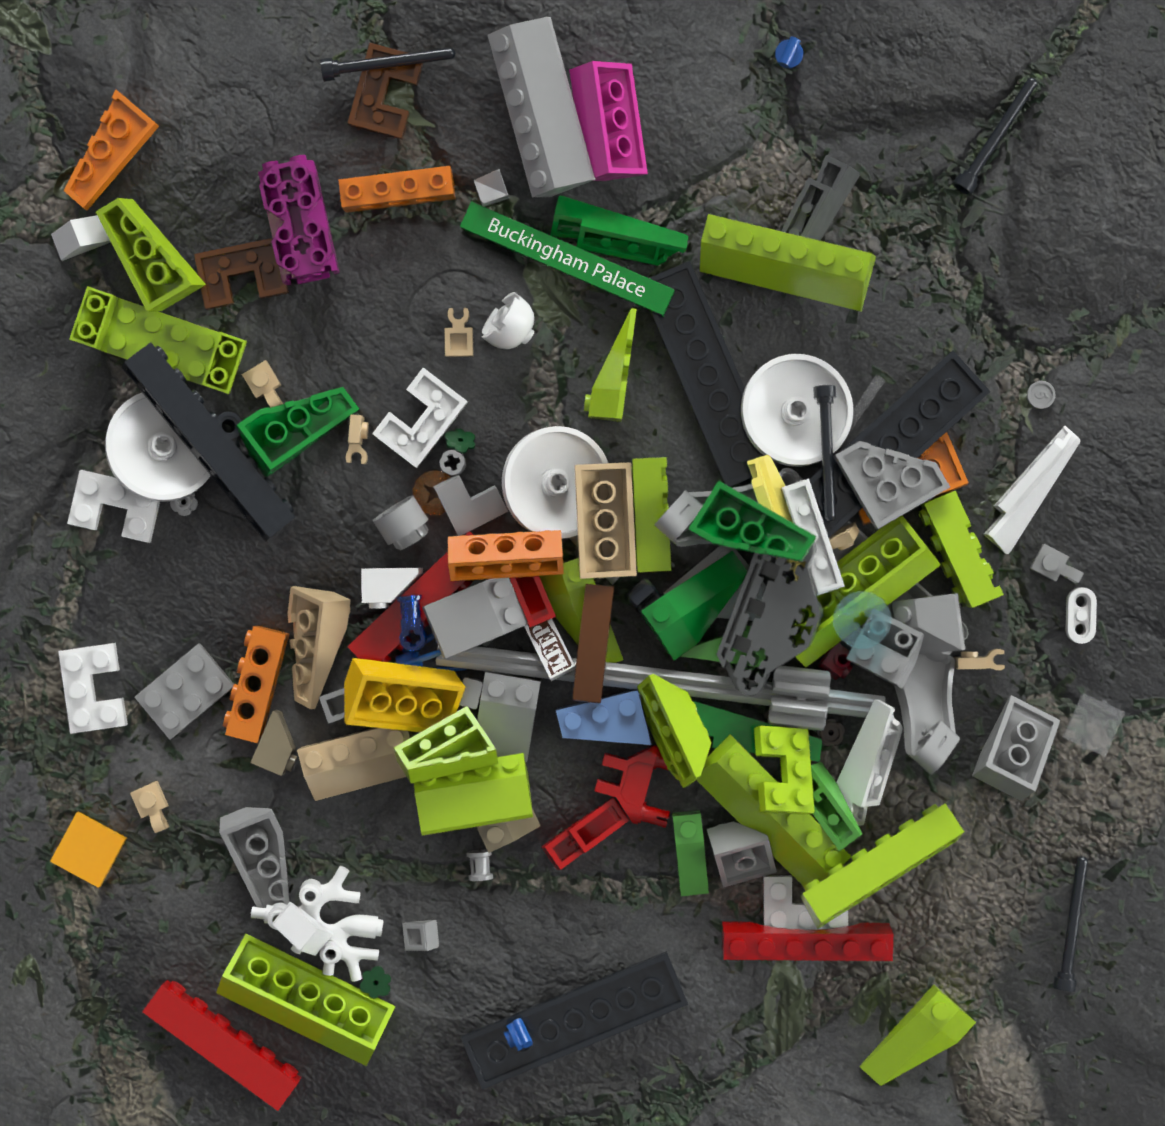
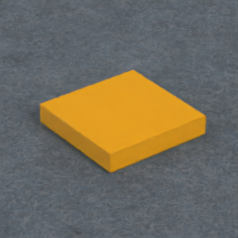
M77 812L50 862L100 888L127 838L90 817Z

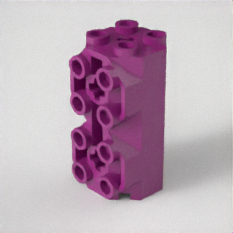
M306 155L293 156L289 158L290 162L279 164L278 161L266 162L262 164L263 170L258 172L263 205L267 211L273 238L272 246L276 264L279 266L282 283L285 285H291L290 279H297V284H305L329 278V271H332L334 275L340 273L316 164L313 160H307Z

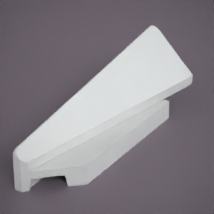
M1066 426L1057 433L994 505L1002 514L983 535L1005 554L1011 552L1080 443V438Z
M881 700L873 701L836 782L858 826L864 825L868 806L880 805L903 730L901 723L893 716L895 709Z

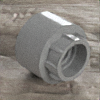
M413 495L401 500L373 519L375 526L388 545L393 543L395 548L399 550L409 547L428 533V527L425 524L428 518Z

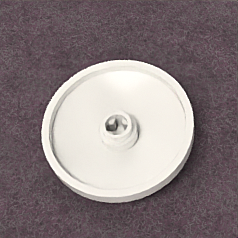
M788 354L767 362L751 377L745 387L741 400V418L749 440L761 454L770 455L774 462L786 466H808L822 461L820 405H817V400L814 399L813 387L820 385L836 386V398L834 399V404H831L833 453L843 444L849 434L853 421V402L846 382L831 365L810 355Z
M143 393L127 400L112 417L105 438L107 461L117 480L135 495L153 501H174L197 491L211 476Z
M553 426L531 432L513 447L506 459L502 473L503 496L511 515L522 527L530 532L561 530L562 539L577 536L574 465L607 464V458L594 440L576 429Z

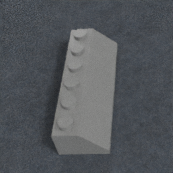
M551 17L511 24L488 34L532 197H552L595 180Z

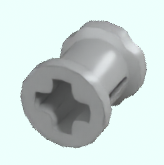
M448 450L443 453L440 459V467L448 475H460L466 468V459L461 453L455 450ZM450 456L460 459V463L457 464V469L454 471L451 467H446V463L450 462Z
M487 850L467 852V857L470 858V881L493 879V874L490 873L489 856L492 855V852L488 853Z

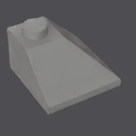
M958 593L910 598L892 602L894 619L924 634L919 654L965 650Z
M734 821L707 829L723 888L777 872L766 834Z

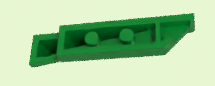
M565 196L558 197L550 235L554 237L578 238L576 247L583 250L657 266L666 262L669 256L677 252H686L688 235Z
M692 701L696 705L697 713L703 726L707 729L709 736H712V748H717L731 734L749 753H756L754 728L758 726L779 727ZM809 736L810 760L820 762L822 740Z

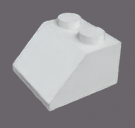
M423 568L361 569L362 603H369V608L389 607V603L395 602L423 574Z

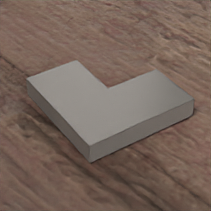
M459 474L433 486L458 536L508 512L495 485L471 498Z

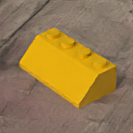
M352 658L344 682L345 723L347 725L422 732L457 712L465 686L454 670Z

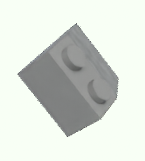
M509 578L487 579L422 607L444 659L528 624Z
M485 672L477 721L496 748L497 757L524 753L525 762H527L541 680L504 673Z
M1011 695L980 753L972 776L1020 801L1024 800L1037 789L1060 720Z

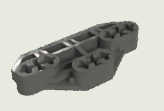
M815 542L802 561H807L805 567L800 564L796 568L795 574L799 576V579H795L792 582H789V576L786 575V571H791L794 568L795 562L788 563L789 559L777 557L776 562L772 563L770 562L772 556L754 553L717 652L718 659L722 667H726L735 689L745 695L751 696L760 692L765 687L771 671L809 648L813 642L823 615V608L817 600L809 571L816 554L817 547ZM761 574L775 579V581H768L762 600L756 599L764 580ZM810 605L815 616L810 617L805 626L813 625L811 631L809 628L804 629L802 639L805 640V643L797 646L795 645L796 640L792 638V635L798 634L802 625H794L796 620L798 623L804 621L806 613L802 611V608L805 609ZM747 611L761 616L760 619L754 618L748 637L742 636L750 617L749 614H746ZM733 648L747 654L746 656L740 655L735 670L730 663L736 654L735 651H732ZM763 648L768 659H764L758 669L766 668L765 673L762 670L757 672L755 682L758 685L750 688L749 681L746 678L753 675L755 668L748 667L749 664L755 666L758 663L759 655L756 652Z

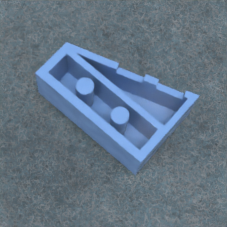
M633 689L602 697L601 704L580 702L556 709L562 738L651 745L638 690Z

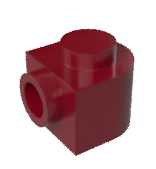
M838 643L825 653L817 667L821 670L829 671L831 678L837 680L839 677L844 679L853 667L847 659L850 651Z

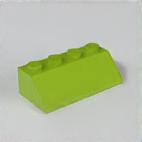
M524 753L497 757L498 764L414 783L422 836L532 818L531 793Z

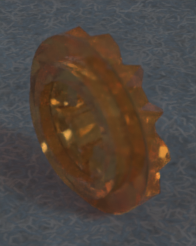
M434 470L425 472L416 480L412 492L423 512L431 515H440L446 512L439 498L435 497L428 503L430 493L425 488V485L433 487L451 478L448 474Z

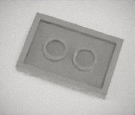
M199 643L137 694L135 699L171 740L233 688L234 683Z

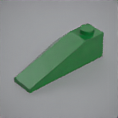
M340 387L312 395L305 399L292 400L279 406L259 409L237 424L236 427L249 456L256 462L262 474L268 477L348 419L350 415L359 411V408L346 390Z
M733 551L641 611V616L673 661L698 644L745 580L748 571Z

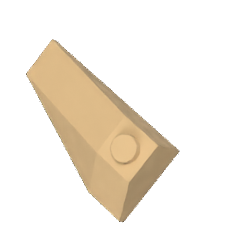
M292 586L290 588L288 623L293 622L294 639H290V649L294 648L296 655V664L292 667L294 701L309 709H315L347 629L351 600L331 591Z

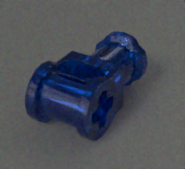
M422 595L397 597L402 617L400 620L402 632L399 640L403 648L408 651L421 650L427 643V634L423 629V619L420 612ZM412 630L421 637L419 641H416V646L414 647L412 642H407L406 640L407 636L411 635Z

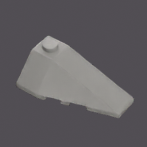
M245 807L220 817L219 833L256 907L266 908L267 905H274L276 903L288 905L290 898L284 837L273 810L269 808Z

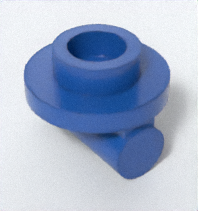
M791 36L789 40H784L777 46L775 58L782 67L794 68L801 62L803 49L798 38Z
M521 1018L515 1019L511 1024L506 1025L508 1031L504 1032L510 1048L516 1046L519 1051L533 1044Z

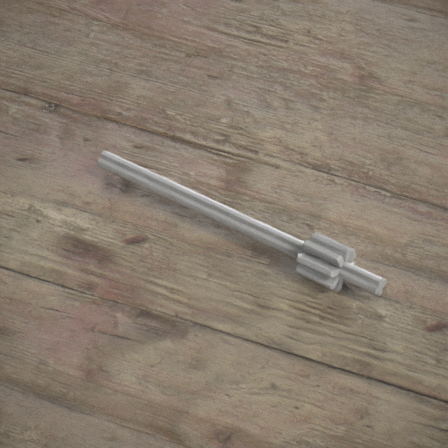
M475 646L446 659L442 655L436 657V665L550 679L536 653ZM572 658L576 666L577 658ZM606 662L603 686L638 690L637 686L646 677L655 674L687 691L689 696L769 706L768 722L770 725L818 731L824 730L827 713L866 718L874 700H881L885 703V696L831 690V674L829 671L783 665L774 669L772 682H767L760 692L751 696L735 689L730 677ZM576 669L555 680L574 682ZM746 679L749 681L750 688L758 685L755 680Z

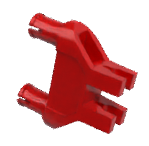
M650 746L628 758L605 752L602 765L621 770L623 773L619 784L597 779L595 792L616 797L632 823L638 824L643 821L666 828L667 820L665 819L669 818L670 811L648 806L644 802L653 769L656 770L657 767L668 770L658 746Z

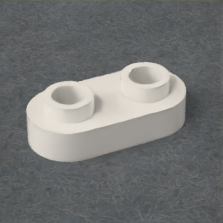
M1075 588L1069 592L1066 599V635L1071 641L1080 644L1091 641L1096 633L1097 600L1095 594L1088 588ZM1079 596H1082L1085 600L1084 605L1081 607L1076 604V599ZM1081 624L1084 627V631L1078 635L1075 632V627Z

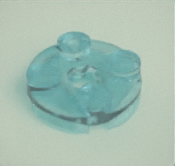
M857 591L840 601L834 612L833 624L836 633L846 644L858 649H867L874 647L885 638L891 626V613L881 597L872 592ZM859 612H865V615L871 618V622L866 623L865 628H860L859 623H854V617H858Z

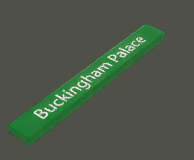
M472 201L460 225V228L663 317L675 292V289Z

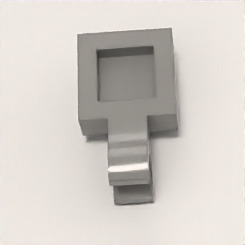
M1042 544L1030 567L1031 570L1054 582L1061 575L1074 583H1079L1084 574L1066 565L1069 556L1046 544Z

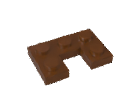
M369 43L365 59L406 54L407 52ZM423 63L362 71L348 125L403 140L410 113L407 110L385 105V96L390 79L417 86Z
M273 238L194 254L198 276L206 284L201 288L206 310L234 305L229 277L255 272L259 297L261 299L288 293L287 285L282 283L280 269L276 264L272 246Z

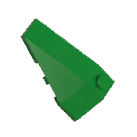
M720 481L717 482L688 528L691 532L715 545L799 562L803 561L817 538L814 534Z

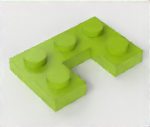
M773 726L755 727L756 756L780 757L782 783L762 782L758 784L760 812L803 815L815 813L808 729Z

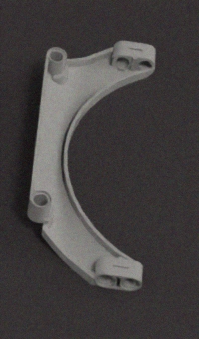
M783 468L779 472L785 486L804 480L791 468ZM752 484L733 488L758 503ZM685 490L654 526L679 547L712 544L688 529L712 491L687 492ZM848 520L842 527L852 523ZM860 531L851 547L841 551L838 548L833 549L836 562L868 537ZM916 583L894 601L932 595L919 583ZM890 603L880 612L894 619L893 606ZM962 622L963 636L965 640L968 637V629L967 626ZM952 651L918 654L916 664L903 688L895 686L904 726L906 753L929 774H933L942 766L960 739L955 732L952 707V684L956 661L950 656Z

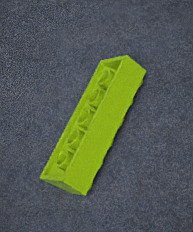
M708 214L701 240L699 272L861 312L876 256L872 253Z
M903 515L884 525L837 561L845 587L816 595L818 602L823 608L820 624L810 647L795 656L805 667L809 666L863 625L873 608L881 611L941 565ZM810 605L805 609L802 608V611L806 613L804 621L798 623L796 620L794 625H802L800 632L792 635V638L796 640L795 645L797 646L805 643V640L802 639L804 629L809 628L811 631L813 625L805 626L807 620L815 616Z
M731 734L706 758L701 776L696 780L741 825L766 834L773 857L802 886L817 878L819 881L825 880L829 877L827 873L829 870L839 864L844 865L852 857L845 849L841 851L837 849L822 826L810 814L760 812L758 784L762 782H779Z
M936 804L930 806L922 812L923 818L916 822L910 819L898 827L901 832L893 837L889 833L875 842L877 847L867 852L865 848L851 857L853 862L843 867L842 864H839L827 872L829 877L820 882L817 878L805 885L803 888L806 892L802 893L801 899L816 928L819 929L957 842L963 835L964 830L946 804L939 808Z
M245 934L222 975L216 991L217 994L367 1066L395 1008L394 1005L382 999L371 998L369 993H364L361 989L332 975H324L322 970L248 934Z

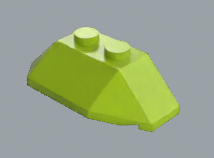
M651 674L637 686L638 693L641 695L645 720L668 770L680 781L681 786L684 788L701 776L711 746L709 734L702 724L696 705L692 702L689 693L661 677Z

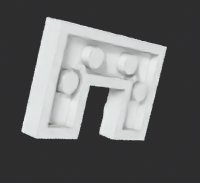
M425 368L421 369L406 389L428 406L415 425L410 428L389 412L372 433L416 468L420 466L468 403V401Z
M80 470L67 524L97 530L103 504L128 509L122 537L151 543L160 501L148 500L135 495L126 489L115 477Z
M116 643L58 651L70 734L128 725L124 698L96 701L92 674L120 670Z
M791 875L763 876L764 925L801 930L833 929L848 926V911L817 929L804 903H792Z

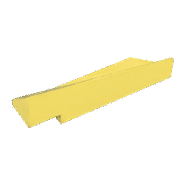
M764 455L747 461L758 503L792 522L781 489L785 487V484L770 455ZM789 560L788 563L795 562L793 572L795 579H799V576L795 574L796 568L800 564L805 567L806 561Z

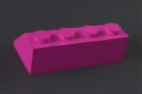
M591 61L570 69L574 104L595 177L593 181H609L648 174L632 64Z

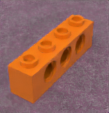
M450 166L338 180L341 205L346 213L456 199L453 173Z
M561 530L448 537L450 580L461 581L564 574Z
M258 625L253 626L252 631H247L244 646L248 647L245 658H240L237 673L241 674L238 685H233L230 700L234 701L231 711L226 712L223 727L227 728L225 735L254 743L260 742L266 727L289 638L288 633ZM260 648L268 653V661L265 664H260L255 658L256 651ZM251 676H257L261 680V688L258 691L252 690L248 685ZM244 703H250L254 707V715L251 718H247L242 714L241 708Z

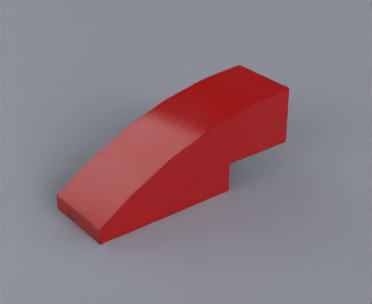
M539 576L509 578L530 627L556 617Z
M613 797L572 824L541 848L555 868L561 870L623 826L629 819Z

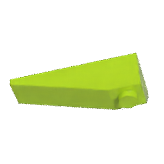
M933 984L859 1067L882 1086L957 1044L976 1022Z

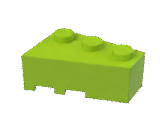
M468 706L394 747L397 763L411 784L498 764L496 748Z

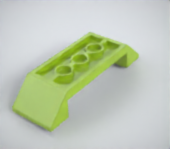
M88 286L69 340L126 360L151 342L155 347L159 346L168 356L166 361L173 369L178 368L186 380L230 394L247 344L246 340L158 311L147 312L144 306Z

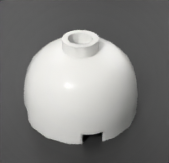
M512 292L502 300L505 303L503 307L499 310L495 308L482 329L484 334L482 338L500 349H511L521 343L526 344L534 334V330H532L534 313L530 305L521 296Z

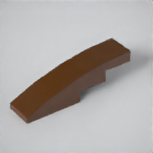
M586 584L573 701L601 704L614 587Z

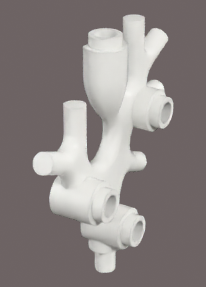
M339 866L333 878L324 885H321L315 879H308L302 883L299 892L302 905L299 908L333 932L331 938L320 950V958L324 962L323 974L334 975L335 963L339 960H344L348 967L351 981L354 982L362 979L359 961L361 959L378 961L379 950L349 946L347 938L350 936L374 939L376 936L381 937L383 920L378 919V916L370 915L348 916L335 924H327L321 920V907L328 901L359 903L360 892L346 891L342 888V883L349 870ZM312 891L315 893V896L308 897L306 892ZM276 903L274 905H267L266 908L252 907L251 918L264 919V923H268L271 928L277 930L272 924L275 920L274 916L279 915L287 905L285 903ZM292 945L291 950L297 954H301L302 951H299L294 945ZM329 949H332V950H334L336 953L333 954V955H330V954H328L326 951L329 950Z

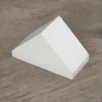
M97 215L70 220L51 234L62 261L111 242Z
M292 902L288 903L272 923L299 951L315 956L333 935L332 931Z

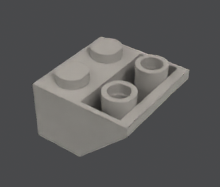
M873 608L847 659L858 667L902 689L916 664L924 634Z

